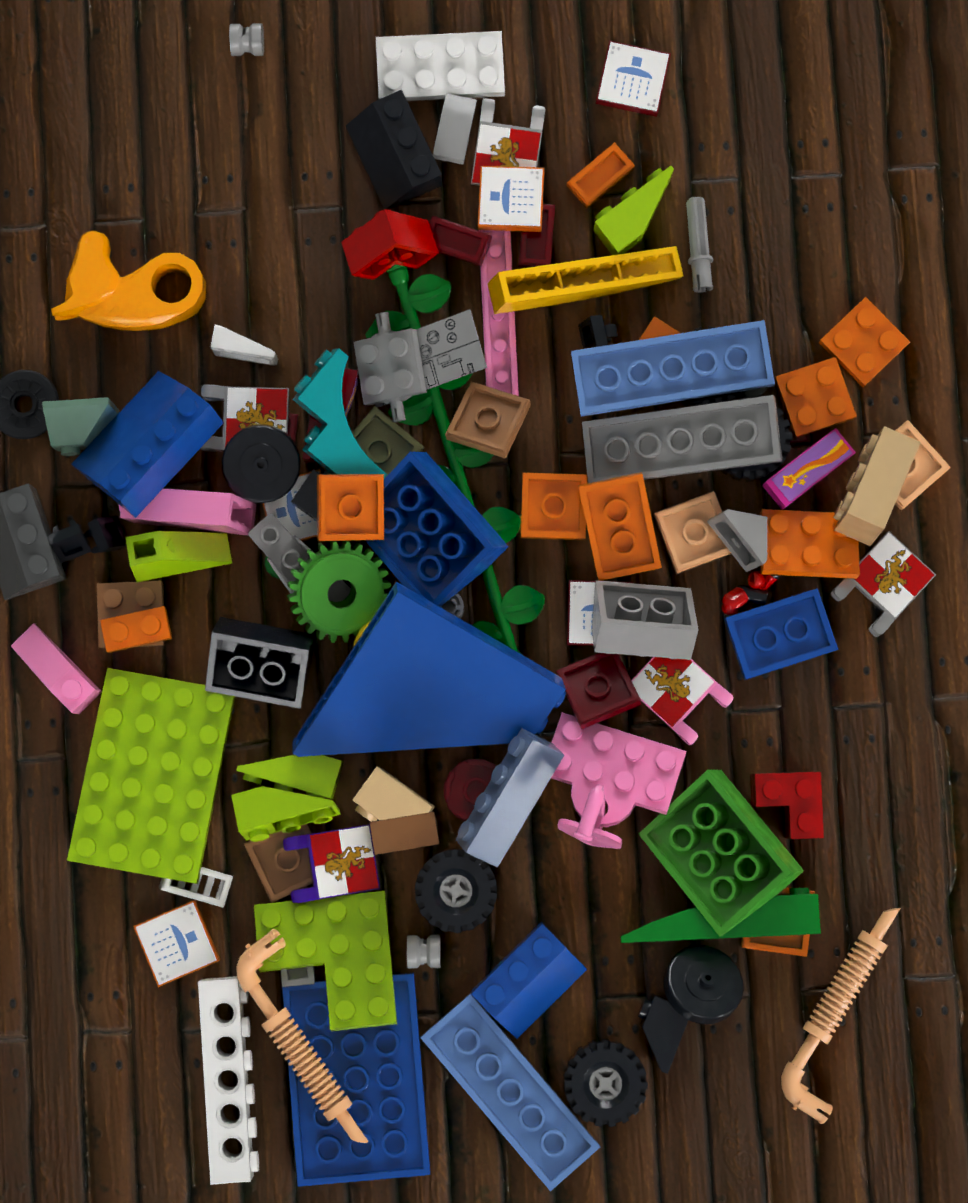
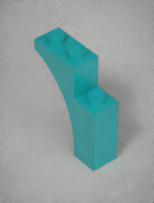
M340 348L333 349L331 352L325 350L314 364L318 367L311 377L305 375L294 388L297 394L292 400L322 424L320 428L315 425L303 439L307 444L302 450L330 474H384L385 478L388 474L379 468L361 449L350 430L345 416L342 383L349 356Z

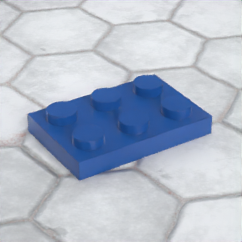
M818 588L724 618L744 680L838 650Z

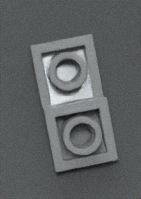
M446 93L433 151L434 159L464 164L476 109V99Z

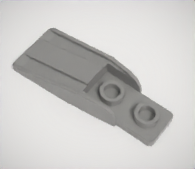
M269 514L252 528L248 534L268 557V562L290 593H294V590L287 586V582L296 581V577L291 574V570H300L301 565L297 560L301 558L306 561L309 558L306 550L310 548L295 535L292 536L273 514ZM343 580L336 581L328 590V599L334 602L342 601L348 596L351 588Z

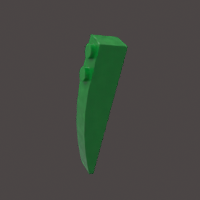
M790 888V895H777L721 937H719L695 907L650 922L620 936V943L821 934L818 894H809V888Z

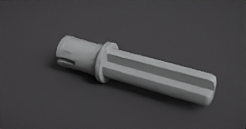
M691 197L686 202L691 254L688 264L691 265L692 289L694 292L702 293L706 292V288L707 291L713 290L711 276L713 257L709 254L705 200L703 197Z

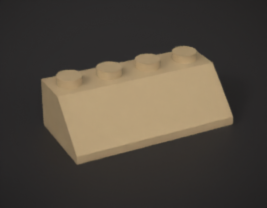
M377 766L353 798V801L358 804L355 811L371 822L378 819L386 820L432 812L435 808L429 801L383 768Z

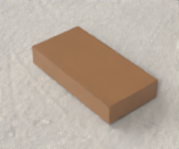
M434 812L370 822L375 855L439 844Z

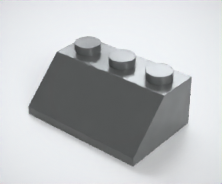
M29 483L0 493V588L4 600H9L67 579L62 563L50 545L48 535L52 533L37 489Z

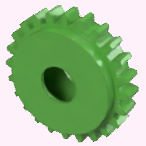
M330 541V547L328 548L320 542L318 543V552L314 553L310 549L306 550L309 556L306 561L298 558L297 561L301 565L300 570H291V574L296 577V581L287 582V586L294 590V593L287 595V599L290 602H296V604L290 607V610L293 614L301 613L296 619L300 625L307 623L305 630L309 634L317 629L316 636L320 640L326 634H328L331 643H335L337 636H341L344 642H348L349 634L353 633L356 637L359 630L372 620L388 593L384 592V589L390 588L391 583L388 580L382 579L389 574L385 568L378 569L382 564L381 559L376 557L370 560L374 552L367 548L362 553L363 546L359 542H356L353 548H351L349 541H343L341 546H338L336 541ZM339 580L349 581L351 589L345 599L338 602L328 599V590L334 582Z

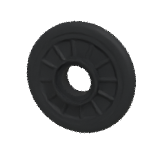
M18 370L0 379L1 432L16 439H31L47 431L42 402L59 400L55 386L47 377L32 370ZM22 396L30 397L33 402L32 408L26 413H20L16 409V402Z

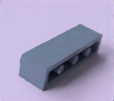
M523 728L510 741L507 754L501 764L497 765L493 770L491 781L485 791L477 797L472 813L458 830L456 841L466 853L493 866H499L564 757V754L553 743Z

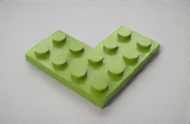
M385 891L349 894L302 903L285 901L254 905L256 941L268 934L270 930L276 929L281 935L270 943L274 944L282 937L286 943L283 949L278 950L262 962L264 965L259 968V972L325 965L331 1031L397 1024Z

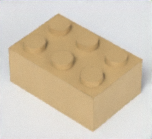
M885 426L878 436L871 435L858 458L860 463L846 486L848 492L844 500H841L833 517L839 520L834 531L866 545H872L885 529L921 443L920 441Z

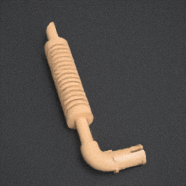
M901 908L883 911L870 934L864 930L861 931L857 938L860 941H855L854 945L856 947H851L850 949L853 951L852 954L848 952L847 956H849V959L845 958L844 962L846 964H841L840 966L843 969L837 970L839 975H834L835 982L831 981L832 987H827L829 992L823 993L826 997L824 999L820 998L821 1005L817 1003L818 1010H813L815 1015L809 1016L812 1020H807L802 1029L809 1033L793 1061H788L783 1070L781 1087L786 1099L793 1104L792 1109H800L820 1124H824L828 1118L817 1111V1109L819 1108L831 1115L833 1106L808 1091L809 1088L801 1083L805 1073L803 1068L820 1040L827 1045L833 1037L830 1035L831 1032L835 1033L834 1027H839L837 1022L843 1021L841 1016H846L845 1009L849 1011L850 1007H848V1004H853L851 999L857 998L854 994L860 993L858 988H863L864 985L861 983L862 981H867L865 976H870L868 971L874 970L872 965H877L876 959L880 960L879 953L883 954L888 945L881 940Z
M272 929L254 944L250 945L248 943L245 945L247 949L240 956L236 966L239 984L245 993L247 991L250 993L268 1019L261 1026L266 1033L270 1031V1039L272 1037L275 1038L273 1043L279 1044L277 1049L282 1048L280 1053L282 1055L286 1054L284 1059H289L288 1065L294 1066L292 1068L293 1072L297 1070L295 1075L302 1077L300 1082H305L304 1088L309 1087L307 1092L309 1094L313 1093L311 1098H316V1105L320 1104L319 1109L325 1110L323 1115L327 1121H331L336 1117L351 1140L368 1143V1139L347 1111V1108L353 1103L347 1095L343 1096L345 1091H340V1084L336 1085L337 1080L331 1079L333 1074L327 1073L329 1068L324 1069L326 1064L324 1062L320 1063L322 1058L316 1057L318 1053L317 1051H312L314 1049L313 1045L308 1046L310 1041L304 1040L306 1035L301 1036L303 1031L301 1029L297 1030L299 1025L293 1024L294 1018L290 1020L291 1014L285 1007L278 1011L259 984L261 980L256 970L264 965L262 963L264 960L286 946L283 937L274 944L270 943L281 935L276 929Z

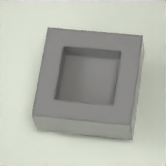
M315 966L281 970L282 987L311 985L316 982Z

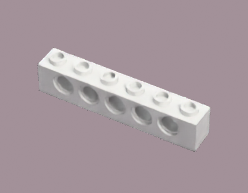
M237 976L201 979L198 981L210 1185L251 1182L254 1172L259 1171L258 1151H253L252 1138L257 1137L256 1117L250 1118V1104L255 1103L254 1084H248V1071L253 1069L252 1051L246 1050L245 1037H250L251 1034L250 1018L244 1017L243 1004L248 1003V991L246 993L243 991ZM227 1003L233 1008L234 1014L231 1020H223L218 1016L217 1007L219 1004ZM222 1037H230L234 1040L236 1049L233 1053L227 1054L220 1049L219 1041ZM230 1070L237 1075L238 1083L236 1086L228 1087L223 1084L221 1080L223 1071ZM233 1104L238 1107L240 1111L239 1119H227L223 1113L224 1106ZM229 1138L239 1140L242 1145V1152L238 1154L230 1153L225 1146L226 1140Z

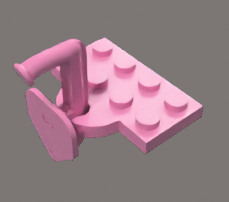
M561 713L551 743L564 754V757L551 779L572 785L571 799L574 809L581 817L579 823L568 819H559L558 829L590 846L621 849L622 839L612 833L603 831V827L620 824L629 817L635 805L667 815L687 751L598 723L581 730L575 716ZM605 804L608 806L607 813H605Z

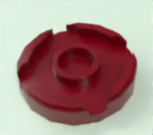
M468 759L458 763L449 772L444 783V798L449 810L457 818L463 821L469 818L477 797L485 791L491 781L492 772L496 767L495 764L484 759Z

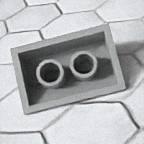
M596 580L592 620L594 652L691 660L699 631L691 588Z

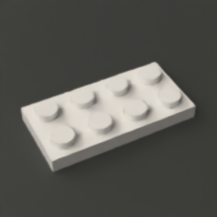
M502 31L376 37L379 99L401 89L407 101L445 99L446 93L467 98L505 96Z

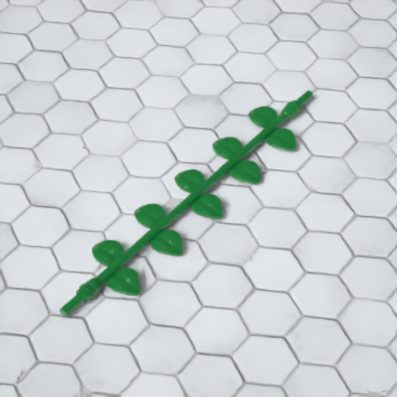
M395 264L386 271L392 284L396 286L404 312L403 315L398 311H385L389 312L391 331L397 332L410 328H421L416 310L425 314L435 312L442 308L450 297L451 283L433 274L421 275L409 288L407 267ZM376 319L366 332V338H371L378 333ZM471 373L427 389V393L414 395L403 401L406 420L399 423L409 426L421 425L427 422L434 413L450 469L442 465L438 466L474 506L462 465L469 468L480 467L488 463L494 455L446 439L445 433L450 422L439 387L444 390L461 388L471 378L473 374ZM390 408L388 413L392 417V412ZM492 507L482 515L505 543L513 540L520 530L521 516L507 508ZM491 564L481 574L497 626L487 621H478L472 626L518 652L509 622L517 625L532 622L544 608L545 595L529 586L518 585L511 588L502 599Z

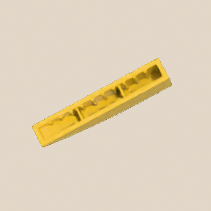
M677 246L501 271L487 284L494 314L621 293L680 279L684 276Z

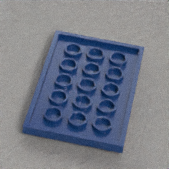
M414 972L393 974L397 1024L331 1031L326 980L316 981L315 984L282 987L284 1008L286 1007L290 1012V1020L294 1018L293 1024L299 1025L297 1030L301 1029L303 1031L301 1036L306 1035L304 1040L310 1041L308 1046L313 1045L314 1049L312 1051H317L318 1053L316 1057L322 1058L320 1063L324 1062L326 1064L324 1069L329 1068L327 1073L333 1074L331 1079L337 1080L335 1084H340L341 1088L339 1090L345 1091L343 1096L347 1095L353 1103L347 1108V1111L369 1141L368 1143H360L351 1140L336 1117L331 1121H327L323 1115L325 1110H320V1104L316 1105L315 1103L317 1099L311 1098L313 1093L309 1094L307 1092L309 1087L304 1088L305 1082H300L302 1077H297L295 1075L297 1070L293 1072L292 1068L294 1066L288 1065L298 1187L431 1174Z

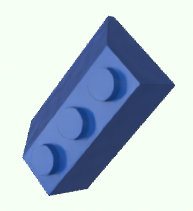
M541 922L471 990V995L495 1020L518 1039L587 968Z

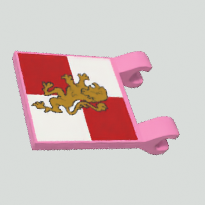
M653 657L631 680L641 701L687 745H692L697 740L698 734L683 720L708 693L724 708L728 707L733 701V695L718 684L692 659Z

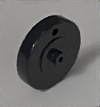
M266 424L252 425L240 430L230 439L222 457V470L229 487L241 498L255 503L273 502L285 496L295 485L301 469L300 453L293 439L283 430Z
M693 945L682 949L672 958L664 973L663 985L669 1003L682 1017L699 1024L719 1023L727 1019L742 1000L744 984L738 966L727 954L714 947Z

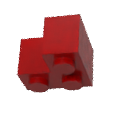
M389 209L377 212L374 218L363 226L354 229L352 234L341 242L351 275L375 280L395 264L418 269L439 254L428 220L394 212Z
M821 772L750 774L751 807L784 806L786 839L824 838Z

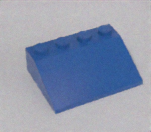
M158 371L72 462V466L136 518L224 422L213 407L194 391Z
M409 452L384 479V540H365L403 586L439 607L483 573L509 547L427 452Z

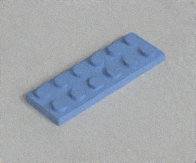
M765 320L571 351L581 417L775 385Z
M471 993L420 1037L550 1191L601 1147Z

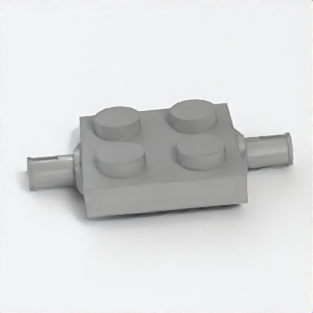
M381 312L380 314H375L378 333L371 338L353 342L363 404L388 403L391 406L392 422H401L406 420L403 401H406L411 396L427 393L417 330L410 328L397 332L391 331L389 312Z

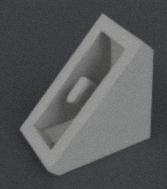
M727 509L707 521L746 572L763 565L767 561V516Z

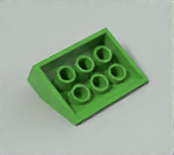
M707 770L670 804L667 815L660 813L639 833L642 840L719 937L726 934L766 904L804 872L798 862L722 770Z

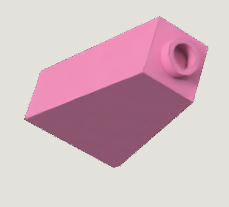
M163 488L136 518L120 505L119 511L120 518L133 523L249 536V531L254 528L256 504L232 493Z

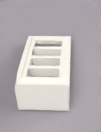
M215 324L211 342V349L215 356L272 366L277 365L278 357L275 351Z
M201 867L198 884L192 883L190 890L184 889L186 882L178 881L176 887L171 885V879L166 878L161 879L159 889L224 908L233 876ZM202 874L207 875L208 878L203 894L197 893ZM215 878L221 879L216 897H210Z

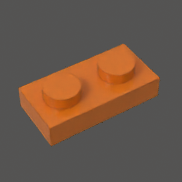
M165 606L100 620L105 648L108 653L172 639Z

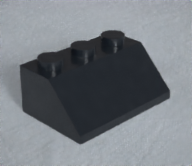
M402 89L371 103L346 125L349 136L384 209L390 210L443 186L440 169Z
M220 617L211 634L205 691L301 709L312 664L316 634Z

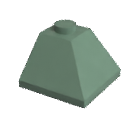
M108 397L42 402L51 447L57 452L61 451L63 456L80 455V450H85L119 413V409Z

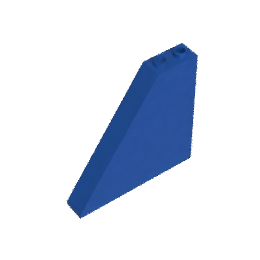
M396 582L294 738L293 754L298 757L508 744L518 735L521 728L539 735L546 727L548 722L547 716L552 709L558 708L563 702L566 688L560 676Z

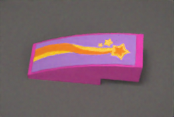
M835 428L769 478L762 486L780 509L784 510L856 452Z

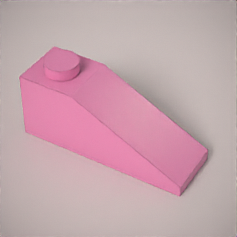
M35 623L11 645L42 683L71 713L80 714L102 693Z

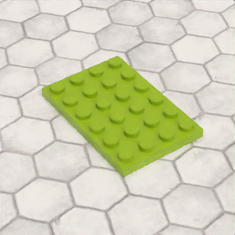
M107 668L67 861L198 884L235 696L205 691V685Z

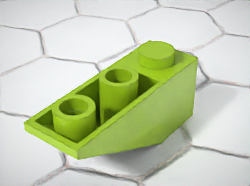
M669 166L664 171L661 168L655 170L646 178L647 183L640 189L636 187L631 188L620 198L622 200L621 203L614 208L609 205L595 216L596 221L593 231L612 255L625 254L642 241L674 171L672 166Z
M154 531L125 537L129 564L136 582L232 564L227 533Z
M290 755L237 766L236 771L244 773L243 780L261 785L262 780L266 779L275 782V789L293 792L294 788L306 791V795L333 799L344 761L324 755L305 757Z
M265 786L231 795L238 831L246 841H263L269 838V834L280 831L283 833L295 832L301 828V825L312 822L314 824H323L331 821L334 816L341 815L339 808L333 800Z

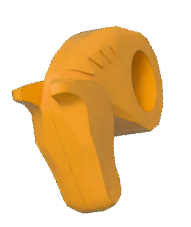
M94 230L88 231L81 235L66 282L65 302L52 308L51 313L52 316H55L56 321L79 317L85 321L118 330L142 331L163 329L185 321L199 312L206 300V281L195 261L181 253H162L133 273L120 277L110 260L111 248L107 236ZM171 272L184 273L191 278L192 282L191 289L184 299L179 302L168 303L157 298L156 286L161 277Z

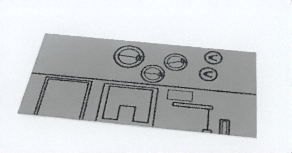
M470 309L416 329L426 390L487 368ZM378 403L375 405L378 408L388 403Z

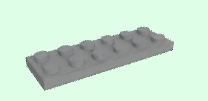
M774 395L582 422L588 483L642 472L645 480L782 461L776 398Z

